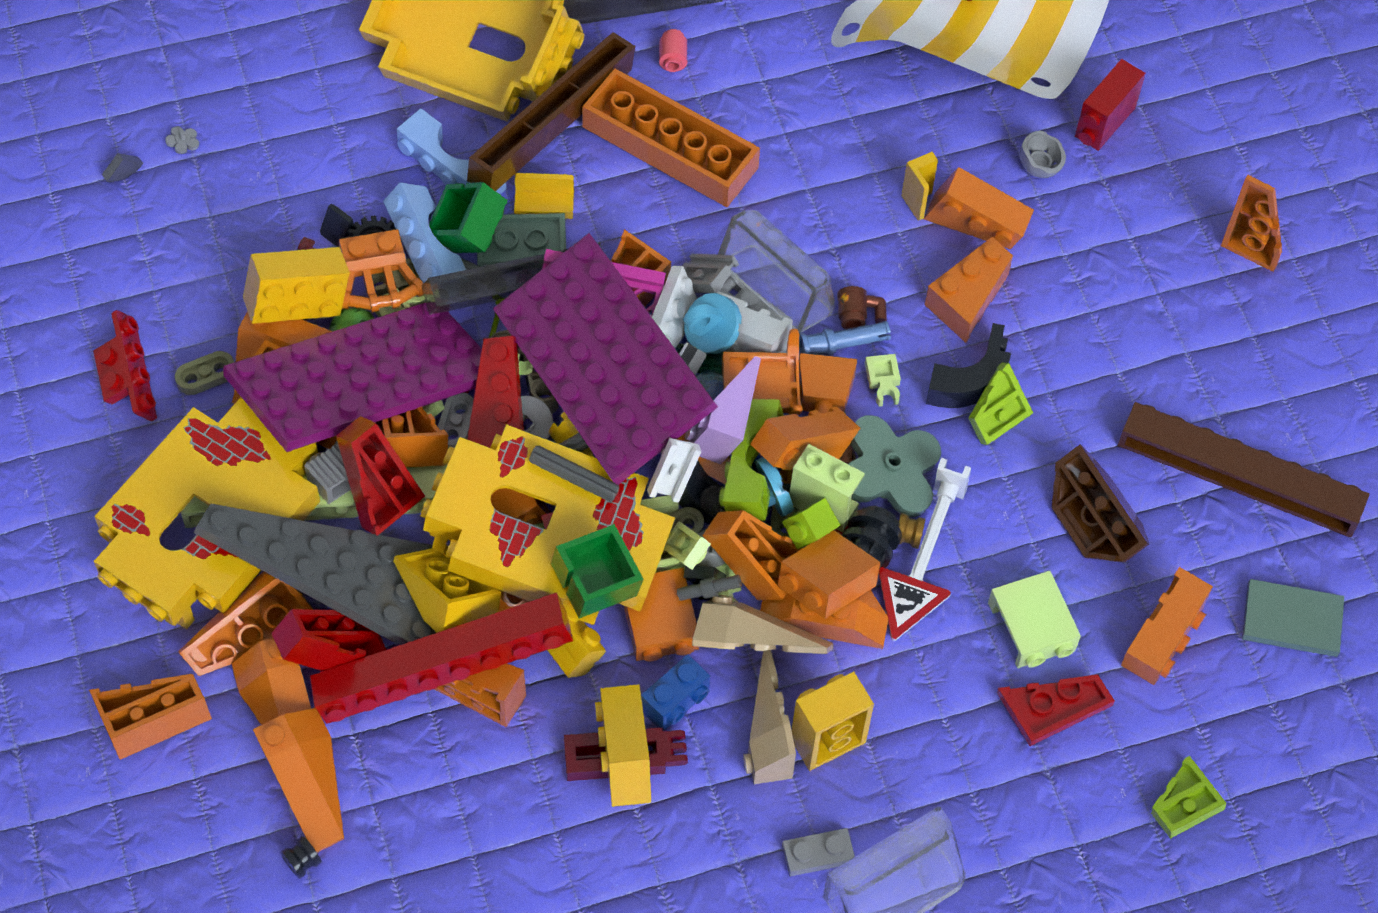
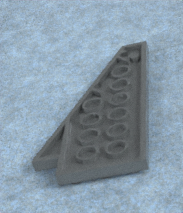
M217 504L209 505L193 532L398 645L437 633L423 620L393 562L394 556L431 549L433 545L382 535L376 536L363 530H350Z

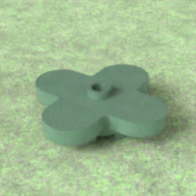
M872 415L859 418L855 423L860 427V430L850 443L859 458L851 461L848 465L864 472L865 475L852 494L851 499L857 502H869L877 497L887 498L888 502L900 514L904 513L909 517H917L925 513L932 503L933 491L923 474L933 469L941 457V447L938 440L932 434L922 430H914L901 437H897L883 419Z

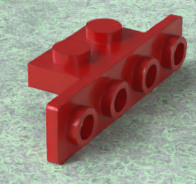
M115 310L111 315L116 337L93 350L103 400L113 405L129 395L133 413L152 422L157 419L156 402L151 392L150 375L146 370L144 349L138 334L139 326L132 316Z

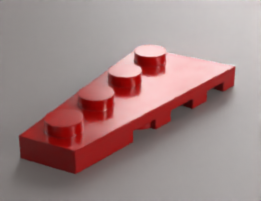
M515 336L483 339L467 440L491 448L496 434L502 436L506 425L524 431L518 348Z

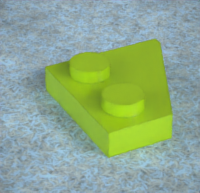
M1002 362L999 364L968 418L980 443L984 445L990 444L1033 414L1009 363Z
M1187 756L1183 760L1182 767L1176 776L1172 777L1167 784L1163 795H1160L1153 805L1151 814L1171 839L1225 810L1226 802L1193 759Z

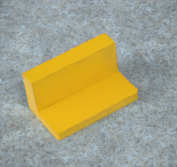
M933 152L908 161L906 164L901 196L918 221L924 219L927 198L933 191L938 159Z
M515 174L514 214L565 213V219H573V175Z

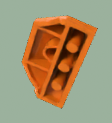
M871 590L826 619L809 609L789 593L785 595L783 600H762L760 611L820 638L880 649L884 647L888 616Z

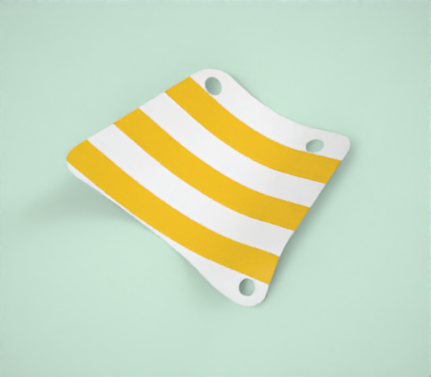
M856 0L845 9L834 28L831 43L835 47H844L856 42L876 40L898 41L1037 97L1055 99L1068 87L1083 63L1102 22L1109 0ZM850 23H858L860 25L856 32L842 36V30L846 25ZM1031 78L1044 79L1051 85L1049 87L1037 85L1032 82Z

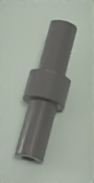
M740 575L717 580L714 577L702 579L699 584L677 588V595L680 601L700 596L706 599L718 596L719 592L740 588L742 587Z

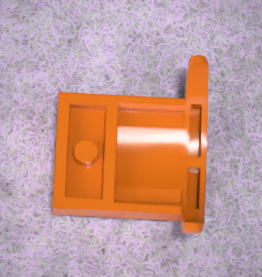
M791 329L789 331L786 353L723 352V390L756 356L761 358L752 399L780 400L783 413H788L789 415H800L802 413L803 407L801 406L799 384L798 329Z

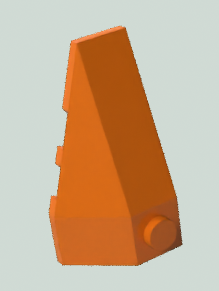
M1247 175L1221 246L1272 272L1276 269L1282 254L1276 191L1274 187Z
M316 708L283 714L254 728L253 731L306 839L318 853L344 840L332 739Z

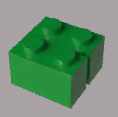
M483 182L466 183V185L463 183L446 184L429 227L436 239L453 253H485L492 243V236L498 222L503 217L504 208L508 200Z
M615 524L556 546L551 565L562 587H568L566 594L579 619L636 597L644 580Z

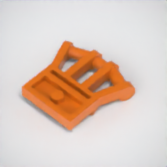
M398 229L339 239V246L350 272L342 309L355 307L371 310L372 313L379 312V308L391 306L392 309L400 308L401 304L415 296L421 297L427 293L423 282L416 277L406 263ZM399 270L410 285L399 292L396 289L392 271ZM372 274H384L388 295L377 296ZM363 276L367 297L352 295L355 277Z

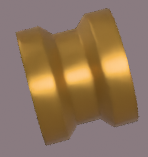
M901 513L899 528L902 533V539L899 545L909 543L912 548L919 549L925 518L912 519L907 514Z

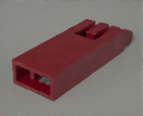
M662 728L645 729L647 745L653 748V751H648L650 775L665 774L666 767L688 764L687 755H674L687 751L686 743H673L685 740V731H662ZM598 732L564 735L567 781L609 778L608 772H602L600 752H606L605 746L599 747Z

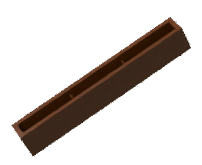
M612 32L469 157L467 182H483L494 191H497L582 115V106L614 68L625 74L632 70L636 46Z
M1137 402L1133 405L1118 443L1119 447L1350 538L1360 522L1370 493L1362 491L1355 485L1341 483L1324 473L1313 472L1303 468L1296 462L1285 461L1273 456L1268 451L1257 450L1244 445L1237 439L1226 438L1214 433L1209 428L1198 427L1186 422L1181 417L1170 416L1157 411L1150 405H1142Z

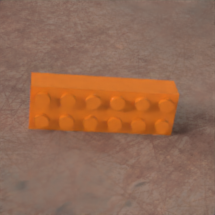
M616 68L582 106L583 128L725 207L731 204L759 168L760 147Z

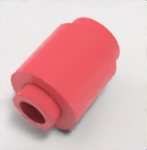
M677 29L665 31L659 40V64L666 71L677 72L687 66V39L683 32Z

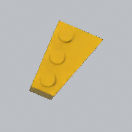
M640 685L600 688L601 702H595L596 721H603V726L598 727L599 747L605 746L606 752H600L602 772H608L611 805L615 807L651 803L650 760Z

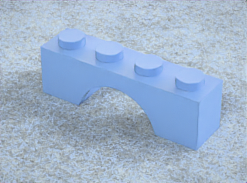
M420 108L397 128V144L403 154L412 156L426 171H432L440 177L445 185L457 183L466 185V183H469L467 182L469 160L454 158L441 148L443 134L442 124ZM504 183L496 192L499 194L504 192L507 189L506 183Z
M400 182L383 201L396 230L398 229L400 238L420 280L426 287L427 294L454 297L471 278L460 256L445 248L436 239L429 227L428 219L435 212L436 206L427 187Z

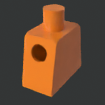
M800 353L799 384L803 411L817 410L821 414L829 412L830 407L837 406L845 412L855 379L857 359Z

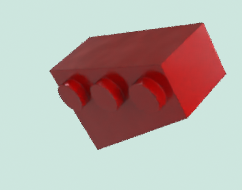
M360 416L336 435L361 528L378 536L422 500L425 495L375 422Z
M291 609L271 633L283 660L320 671L387 650L379 634L335 610Z

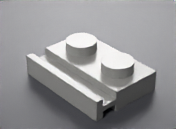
M691 254L689 256L691 261L689 263L684 262L682 266L688 278L692 281L694 292L717 293L732 274L730 269L737 267L739 263L734 255Z

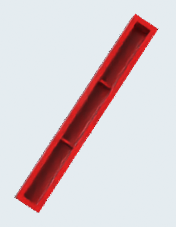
M556 592L310 675L314 707L326 724L337 722L346 717L364 711H371L376 707L394 701L403 700L408 696L433 690L438 686L456 680H463L471 675L496 669L501 665L519 659H526L533 654L558 648L563 644L573 641L567 611Z

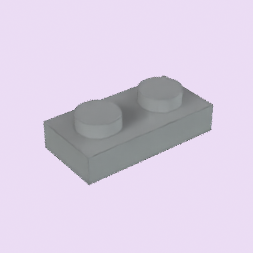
M847 828L782 842L790 877L855 863V855Z

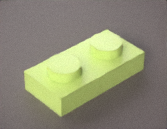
M678 521L669 534L664 550L693 570L695 565L705 558L711 543Z

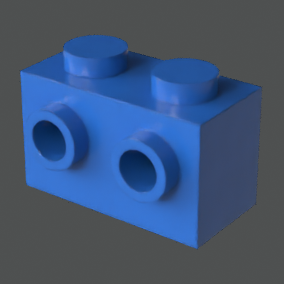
M687 654L641 694L643 714L654 725L665 731L672 724H677L685 716L686 711L695 703L699 704L706 698L710 692V675Z

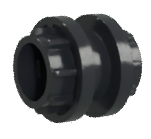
M868 506L855 511L849 519L848 529L842 533L843 537L880 561V567L884 568L889 565L893 557L892 550L898 547L902 539V533L899 528L900 523L890 511L879 506Z

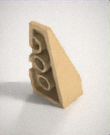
M718 595L713 597V600L710 599L702 603L692 640V646L735 650V647H742L744 644H750V648H753L755 651L775 650L776 645H781L782 651L792 653L828 654L833 650L832 642L742 602H733L732 597L727 595Z
M771 650L763 651L748 754H743L746 774H752L753 784L792 779L796 758L788 714L784 715V698L782 692H775V689H778V676Z

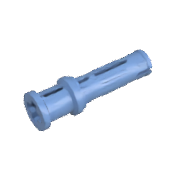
M883 321L881 323L834 332L832 329L826 328L821 333L811 335L800 333L799 352L814 355L826 353L829 356L836 353L837 349L887 341L891 339V335H887V333H891L887 321Z

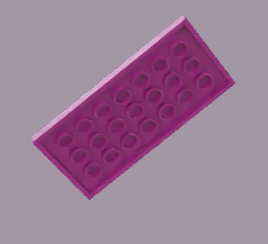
M590 233L493 308L511 336L516 337V343L611 480L618 485L664 450L669 438L678 439L718 408L709 393Z
M435 299L225 365L223 376L283 449L289 452L336 436L360 416L377 422L475 389L482 348L440 302Z

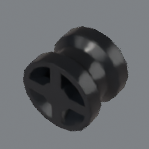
M304 836L296 840L295 846L285 848L280 852L288 867L299 879L306 874L308 868L311 866L317 867L322 863L319 855Z

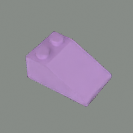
M755 356L714 399L718 408L686 432L685 439L689 440L688 442L699 444L702 451L699 457L722 464L743 441L761 358Z

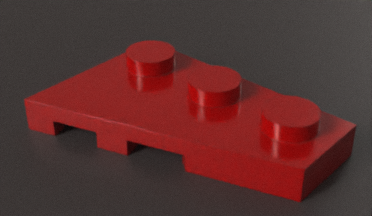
M1098 674L1060 679L1056 683L1039 685V682L1030 683L1026 687L1010 689V686L1001 687L997 690V695L1029 746L1112 707L1115 702Z

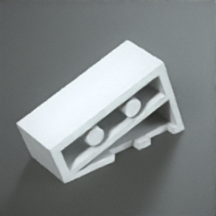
M720 291L717 292L720 295L731 298L738 306L742 316L738 329L740 332L734 344L725 352L786 353L788 334L793 324L792 319L785 317L780 321L770 317L771 313L769 310L762 308L759 312L747 308V302Z

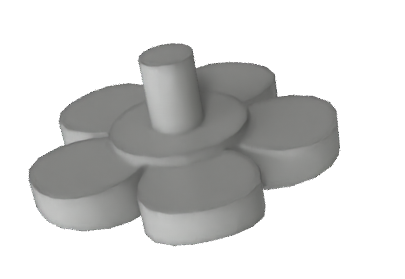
M179 126L173 127L171 135H168L165 139L166 145L175 147V152L179 154H185L187 148L189 150H196L199 147V141L196 139L197 132L192 128L184 131Z

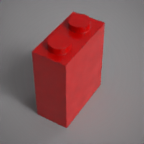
M1121 59L1083 102L1075 137L1083 144L1099 151L1136 108L1146 73Z

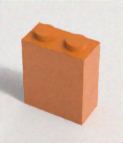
M833 530L781 561L778 586L826 619L876 587L881 562Z
M683 568L654 574L641 611L624 606L636 661L645 660L651 662L659 660L666 655L676 654L682 656L699 649L698 646H692L697 622L691 599L680 601L677 595V588L688 586L684 578Z

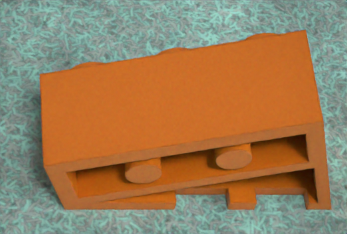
M958 167L935 192L924 220L985 241L993 237L1003 247L1011 249L1024 236L1034 209Z
M991 237L928 285L925 306L967 343L973 329L982 319L986 308L993 301L1008 277L1013 255Z
M836 406L830 407L829 412L821 414L817 410L809 411L808 416L804 417L791 414L768 418L750 445L773 467L793 471V467L808 444L840 459L860 430V427Z
M1179 567L1174 574L1170 587L1166 593L1163 592L1158 600V605L1151 616L1146 619L1128 648L1121 666L1152 685L1156 684L1160 676L1166 679L1175 665V661L1171 660L1176 652L1180 654L1184 652L1191 640L1187 634L1191 628L1197 631L1207 614L1202 612L1213 586Z
M193 674L151 680V684L134 687L131 686V683L120 685V689L101 692L99 688L89 690L120 760L212 719L205 698Z

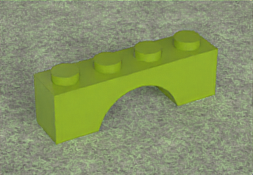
M752 399L744 439L731 453V461L726 462L725 465L726 485L725 488H721L719 496L720 506L724 507L725 511L744 510L757 519L766 521L770 491L765 476L751 469L753 461L760 453L750 443L768 418L784 416L780 400Z

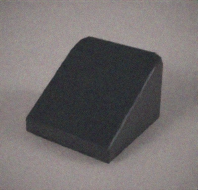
M330 204L327 208L320 234L336 247H340L339 239L348 237L349 229H353V219L334 204Z

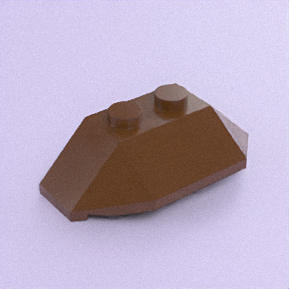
M1081 444L1055 463L1056 475L1053 485L1052 509L1085 558L1125 563L1149 545L1142 522L1109 474Z

